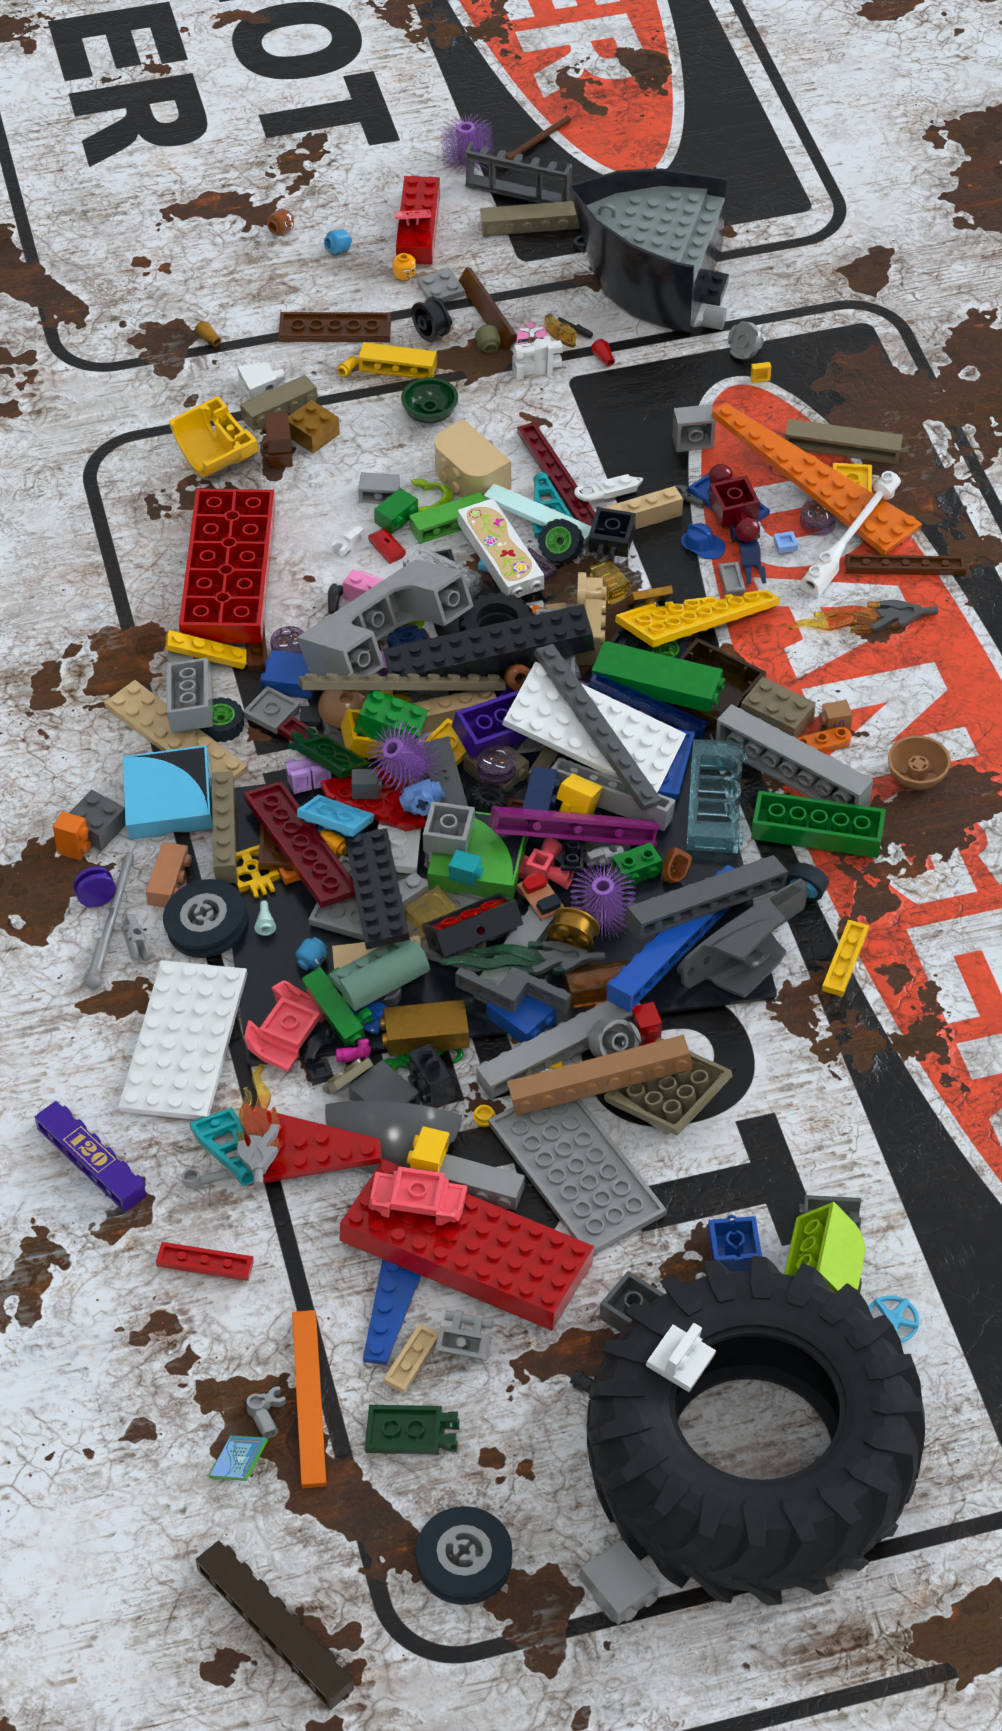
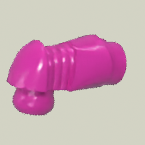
M358 1039V1046L336 1049V1061L347 1064L358 1058H368L372 1050V1046H369V1039Z

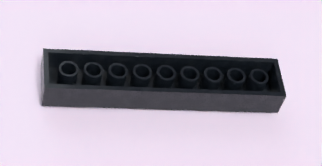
M584 604L394 646L383 649L388 674H398L399 676L418 674L422 677H427L428 674H438L440 677H447L448 674H458L460 677H468V674L482 676L504 671L514 664L526 666L535 662L539 663L534 655L535 650L550 644H554L562 657L593 651L595 647ZM392 690L393 695L402 694V693H406V692H410V691H415V690Z

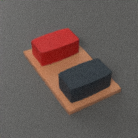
M542 873L533 875L517 884L540 920L553 916L557 909L564 907Z

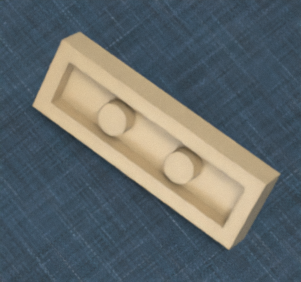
M419 1323L384 1377V1384L405 1394L435 1348L439 1332Z

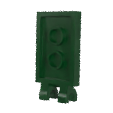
M312 727L305 729V733L309 735L310 739H305L298 731L291 733V737L295 739L296 743H290L288 745L289 749L300 752L341 779L352 776V769L370 768L369 765L371 763L369 761H366L329 736L319 735Z
M369 1405L365 1453L439 1455V1448L457 1452L458 1441H456V1433L444 1434L445 1427L459 1430L460 1419H458V1412H443L442 1406Z

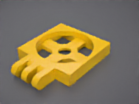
M259 845L237 852V862L240 859L244 862L243 866L237 867L238 876L249 874L252 880L243 882L238 878V883H235L240 893L250 890L254 899L259 897L258 890H260L262 896L267 895L266 887H268L270 893L275 892L272 881L280 879L278 870H270L269 874L260 875L258 870L259 860L252 859L251 857H259ZM249 865H254L256 868L254 870H249L247 867Z

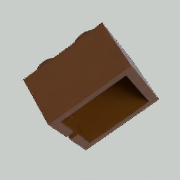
M288 412L265 414V422H262V433L266 434L263 436L264 448H268L264 450L265 461H269L270 469L293 467Z

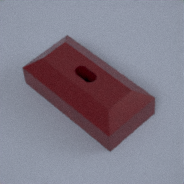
M292 715L277 727L278 733L292 742L296 743L295 739L291 737V733L296 731L301 733L305 739H310L309 735L305 733V729L310 727Z

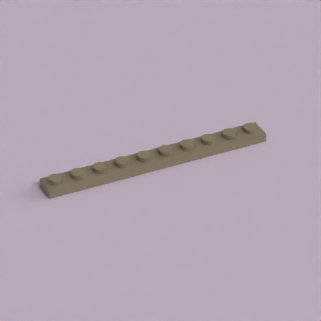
M306 673L305 676H299L298 685L302 690L506 691V682L497 674H488V677H480L477 674H468V677H460L458 674H448L447 677H440L438 674H428L427 677H422L418 674H407V676L387 674V676H379L378 674L370 673L367 676H359L358 674L348 673L346 676H338L334 673H327L326 676H318L314 673Z

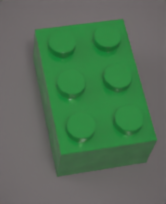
M369 690L354 732L377 741L382 740L386 743L380 736L384 739L387 736L389 739L391 736L394 738L393 733L395 731V737L398 739L397 735L400 723L402 722L400 736L405 728V735L412 728L410 736L419 729L414 738L416 739L420 736L429 710L381 691Z

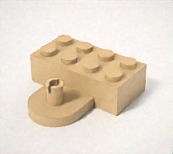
M578 572L577 606L582 604L585 606L593 633L595 650L576 654V663L580 665H592L602 647L601 643L605 641V630H601V628H605L606 615H602V613H606V600H602V598H606L607 586H602L603 578L586 577V572Z

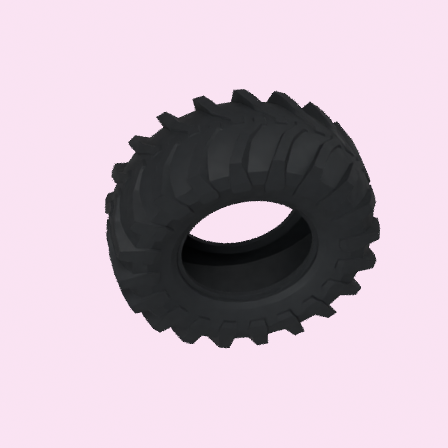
M752 1256L751 1270L732 1272L716 1259L704 1262L707 1276L688 1283H682L670 1275L660 1281L667 1293L660 1296L647 1307L633 1303L625 1311L632 1321L615 1340L607 1339L601 1352L606 1357H604L598 1375L594 1377L590 1385L588 1398L591 1400L588 1401L586 1425L587 1449L596 1494L610 1523H616L623 1541L640 1561L650 1555L660 1573L671 1583L683 1588L690 1577L694 1578L717 1601L731 1604L734 1591L741 1590L748 1591L767 1605L782 1604L781 1590L801 1587L816 1595L829 1591L830 1589L825 1578L843 1569L862 1570L869 1564L863 1555L882 1539L889 1536L893 1537L899 1526L896 1522L902 1514L905 1504L909 1503L917 1483L915 1480L918 1479L925 1441V1412L922 1401L921 1382L911 1354H904L900 1337L885 1314L873 1318L867 1302L857 1289L846 1283L835 1293L829 1288L825 1279L815 1267L801 1263L795 1276L782 1274L773 1262L767 1257ZM695 1323L702 1327L700 1338L703 1339L702 1342L716 1350L695 1385L688 1392L648 1368L646 1363L672 1325L687 1333L692 1324ZM734 1380H761L788 1388L805 1399L823 1420L831 1443L815 1462L794 1474L775 1479H748L721 1471L702 1459L683 1436L678 1419L688 1404L709 1388Z

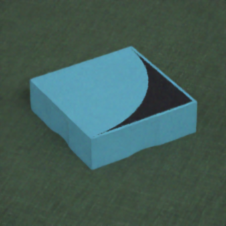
M206 745L123 756L125 823L130 840L161 836L172 832L213 829L212 799L210 795L212 785L211 763Z

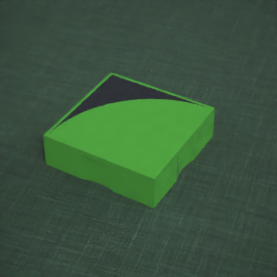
M475 811V825L467 853L481 856V866H484L481 879L477 878L474 886L450 880L449 864L454 855L433 852L427 873L429 890L455 894H473L483 898L501 892L514 899L519 880V867L524 859L529 836L494 833L488 827L490 813Z

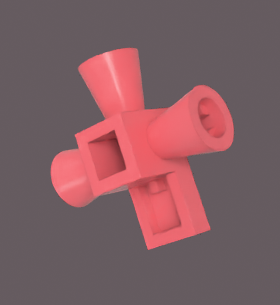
M546 838L543 841L541 850L534 848L530 857L524 855V859L519 867V877L525 880L533 875L542 873L547 882L550 879L561 887L568 889L572 882L574 871H561V867L554 866V859L562 852V845L555 839ZM517 886V891H518V893H519L522 897H524V895L522 894V892L520 891V889H519L518 886Z

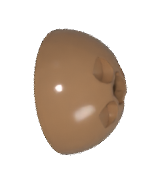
M324 690L318 703L320 717L326 723L341 728L346 710H361L369 690Z
M926 736L904 737L895 742L888 753V766L892 776L899 784L911 790L921 791L937 786L946 777L951 765L948 750L937 740Z

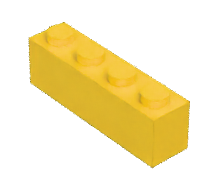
M363 342L359 354V371L421 379L434 377L437 367V351Z

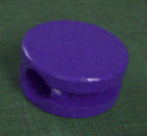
M94 866L86 868L75 877L73 882V888L78 901L86 907L102 906L108 903L116 892V885L112 875L104 867Z

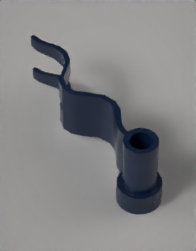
M732 525L730 530L731 540L737 541L740 546L741 566L745 569L746 583L751 584L752 565L753 568L759 570L762 584H766L765 567L761 565L759 542L757 539L752 542L739 540L735 534L736 525Z

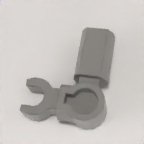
M280 1386L273 1387L267 1394L255 1393L247 1398V1413L253 1417L262 1437L267 1439L273 1438L278 1434V1429L268 1410L272 1406L282 1407L286 1404L285 1396L275 1398L281 1392Z

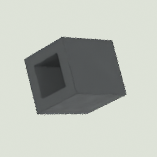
M352 769V799H378V790H382V780L378 776L376 777L378 774L377 769L373 772V769Z

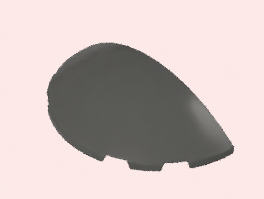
M345 1101L325 1104V1118L328 1126L379 1138L382 1148V1161L385 1159L406 1168H410V1164H407L409 1151H414L413 1142L415 1135H420L423 1126L449 1132V1147L451 1142L455 1141L462 1121V1115L410 1103ZM380 1163L359 1168L374 1174Z

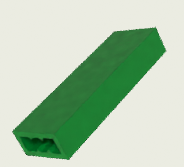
M604 641L592 668L591 684L711 713L713 705L717 706L720 695L718 692L723 690L725 678H722L723 669Z

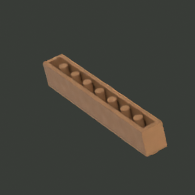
M680 1035L507 1081L515 1114L518 1116L693 1069L685 1037Z

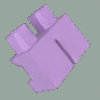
M308 757L299 761L292 759L286 762L287 781L294 794L312 790V787L314 789L321 788L322 780L332 779L330 771Z

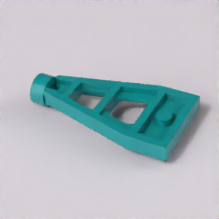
M546 473L536 474L533 478L535 485L534 501L546 507L555 508L558 512L571 517L570 512L550 482ZM550 494L553 499L540 502V495ZM532 522L534 536L539 538V533L542 531L543 526Z
M232 1107L190 1123V1129L199 1144L231 1171L241 1185L247 1186L254 1182L252 1172L243 1164L240 1157L230 1160L225 1155L237 1150L238 1141L245 1140L241 1121ZM230 1132L234 1137V1141L223 1145H218L213 1140Z

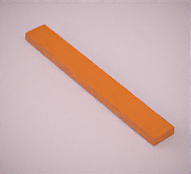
M316 1310L292 1312L301 1485L302 1489L327 1487Z

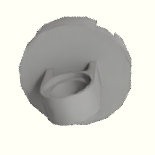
M742 321L731 328L727 341L731 347L730 353L735 358L746 360L756 355L758 350L762 348L764 339L761 338L760 331L755 324Z

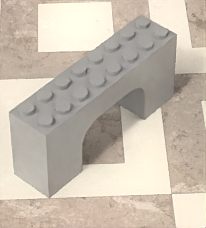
M415 559L299 635L297 639L309 672L319 676H326L327 673H334L338 676H346L348 673L367 676V674H375L385 667L377 641L396 628L408 622L418 620L446 626L474 606L463 571Z

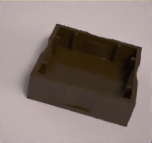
M696 638L681 655L680 659L723 669L722 678H725V685L723 690L718 692L720 695L717 706L713 705L711 713L656 699H652V704L716 736L717 719L731 704L741 708V702L762 677L766 678V671L742 659L734 658L721 649Z

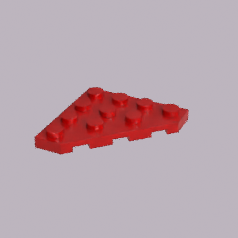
M385 770L378 774V778L384 776ZM388 773L382 779V790H378V799H352V776L342 779L336 777L321 781V789L325 797L374 814V820L405 832L425 828V817L421 816V814L413 815L409 811L404 812L399 800V796L404 792V788L409 786V779L404 788V780L398 786L399 779L390 787L395 776L390 778L385 784L390 776V773Z

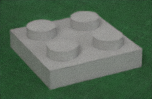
M450 268L417 278V285L426 299L434 296L441 298L443 302L465 296L464 288Z
M267 686L243 710V715L246 719L277 734V727L291 715L294 716L301 709V703Z

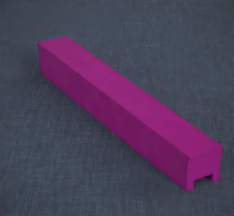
M492 806L488 825L497 834L629 845H644L651 842L654 847L657 846L655 841L657 830H660V826L655 820L498 806Z

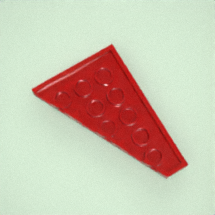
M249 1105L244 1106V1133L248 1147L251 1144L249 1135L263 1137L270 1129L271 1124H279L280 1127L279 1133L271 1145L277 1147L279 1152L268 1167L266 1174H263V1183L382 1163V1148L379 1138Z

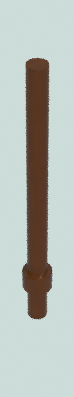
M565 116L514 151L507 152L505 159L513 161L517 154H522L571 122L570 116Z

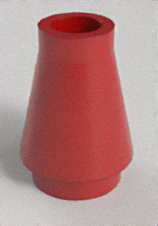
M604 339L596 340L591 346L592 353L606 367L612 366L615 363V359L608 342L604 341Z

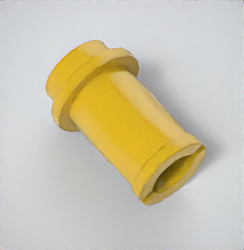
M350 355L347 360L337 366V373L342 377L349 376L351 370L359 364L357 357Z

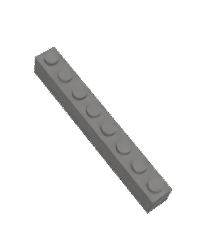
M610 1001L599 1003L594 1008L577 1014L567 1022H561L555 1028L542 1032L529 1041L520 1043L514 1049L502 1052L498 1057L481 1063L476 1067L477 1082L489 1098L493 1099L509 1091L507 1081L537 1074L561 1061L563 1063L590 1049L587 1034L597 1021L606 1017H614L631 1022L632 1010L627 1012Z

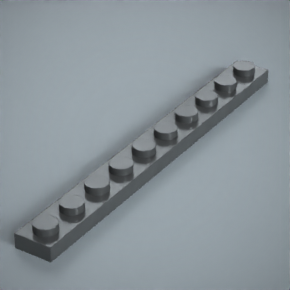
M554 644L537 648L534 652L535 657L640 809L643 811L660 805L662 799Z

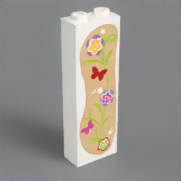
M494 498L457 510L459 527L502 593L520 598L521 596L544 589L543 572Z

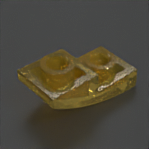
M551 313L545 315L544 328L546 332L555 340H561L562 344L571 348L576 347L577 333L575 329L571 328L567 322L561 324Z

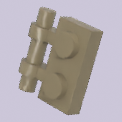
M358 1058L346 1066L343 1072L340 1071L328 1079V1083L322 1086L324 1092L328 1094L329 1092L334 1093L373 1066V1063L369 1058L363 1061Z

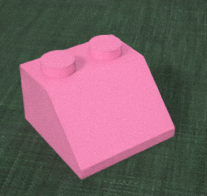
M352 570L343 581L344 599L351 602L385 579L363 570Z

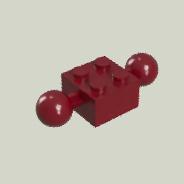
M725 464L713 466L708 475L709 482L711 483L709 487V503L721 527L736 524L735 534L739 540L743 542L756 540L760 534V525L756 521V519H759L760 501L748 477L743 476L733 479V472L729 466Z

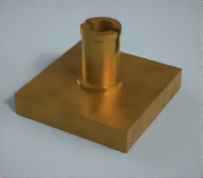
M672 585L632 592L626 598L627 607L641 604H655L658 607L657 601L667 600L673 594Z

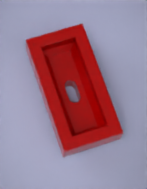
M386 528L368 535L369 542L389 564L406 557L404 548Z

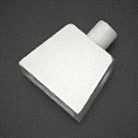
M267 362L238 366L239 382L249 400L277 388V382L285 380L283 369L272 371Z

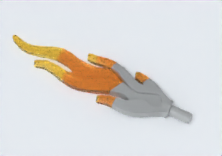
M263 1064L256 1068L252 1078L258 1095L256 1106L252 1111L253 1096L249 1088L244 1087L245 1097L239 1113L240 1123L251 1140L250 1146L246 1145L241 1131L236 1133L239 1157L243 1164L252 1172L255 1188L263 1186V1174H266L268 1167L276 1158L280 1148L279 1139L276 1138L280 1130V1121L275 1107L271 1109L272 1123L270 1124L267 1119L271 1093L261 1079L264 1068Z

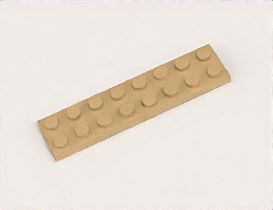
M136 680L104 702L105 708L161 751L206 745L210 757L211 773L233 771V778L236 781L248 771V765L202 730L193 729L172 733L167 716V704Z

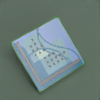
M230 1435L209 1477L247 1481L268 1439L265 1437Z

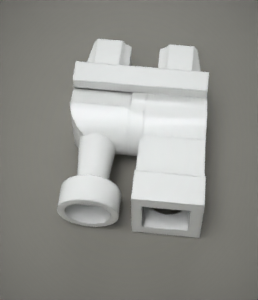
M544 336V339H536L532 346L522 348L520 344L513 345L512 369L516 380H522L524 375L553 374V368L562 367L561 355L557 354L563 353L561 340L551 341L550 336Z

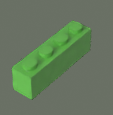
M481 492L409 515L410 530L419 544L461 531L458 525L457 510L486 501Z

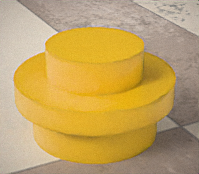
M480 1105L473 1112L474 1122L481 1127L489 1126L488 1119L496 1116L495 1111L488 1105Z

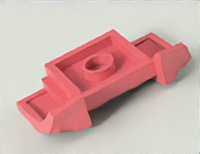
M284 980L272 987L277 1002L260 1028L248 1020L244 1039L247 1049L263 1062L289 1072L299 1057V1049L318 1022L322 1023L325 1017L309 994Z
M398 1167V1171H394L393 1174L375 1173L368 1208L378 1211L387 1218H389L391 1210L436 1216V1225H444L447 1222L454 1223L459 1221L463 1213L468 1188L466 1185L449 1183V1179L445 1178V1173Z

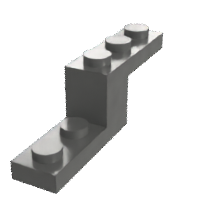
M461 967L455 973L456 987L512 1014L515 1013L527 995L564 1013H567L571 1006V994L566 990L548 984L543 979H538L529 975L526 971L514 967L509 970L499 985L492 980H486L476 975L471 970H465Z

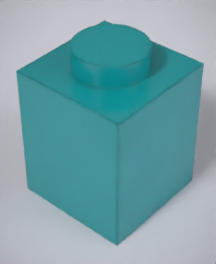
M456 850L449 864V879L474 886L477 878L481 879L484 871V866H481V856Z

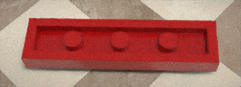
M161 1242L156 1259L157 1267L249 1281L254 1263V1257L249 1255Z

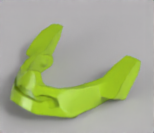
M420 478L411 480L413 485L423 488L425 491L439 488L444 493L443 497L435 504L419 507V512L451 502L453 498L452 489L442 483H428L427 480Z

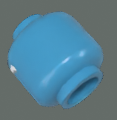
M344 229L329 231L324 238V246L332 254L347 252L352 243L351 236Z
M316 937L305 939L295 952V956L298 959L297 964L306 971L309 968L312 970L318 969L328 956L327 946Z

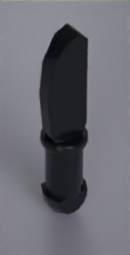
M558 317L557 321L573 328L576 333L588 338L593 337V332L582 327L580 324L575 325Z

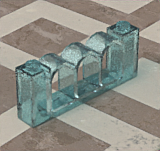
M693 739L686 850L738 853V845H743V832H739V806L741 799L742 763L747 762V751H743L744 742ZM700 769L722 770L733 773L731 776L699 774ZM698 792L725 793L732 797L729 799L698 798ZM697 814L725 816L731 820L728 822L697 821Z

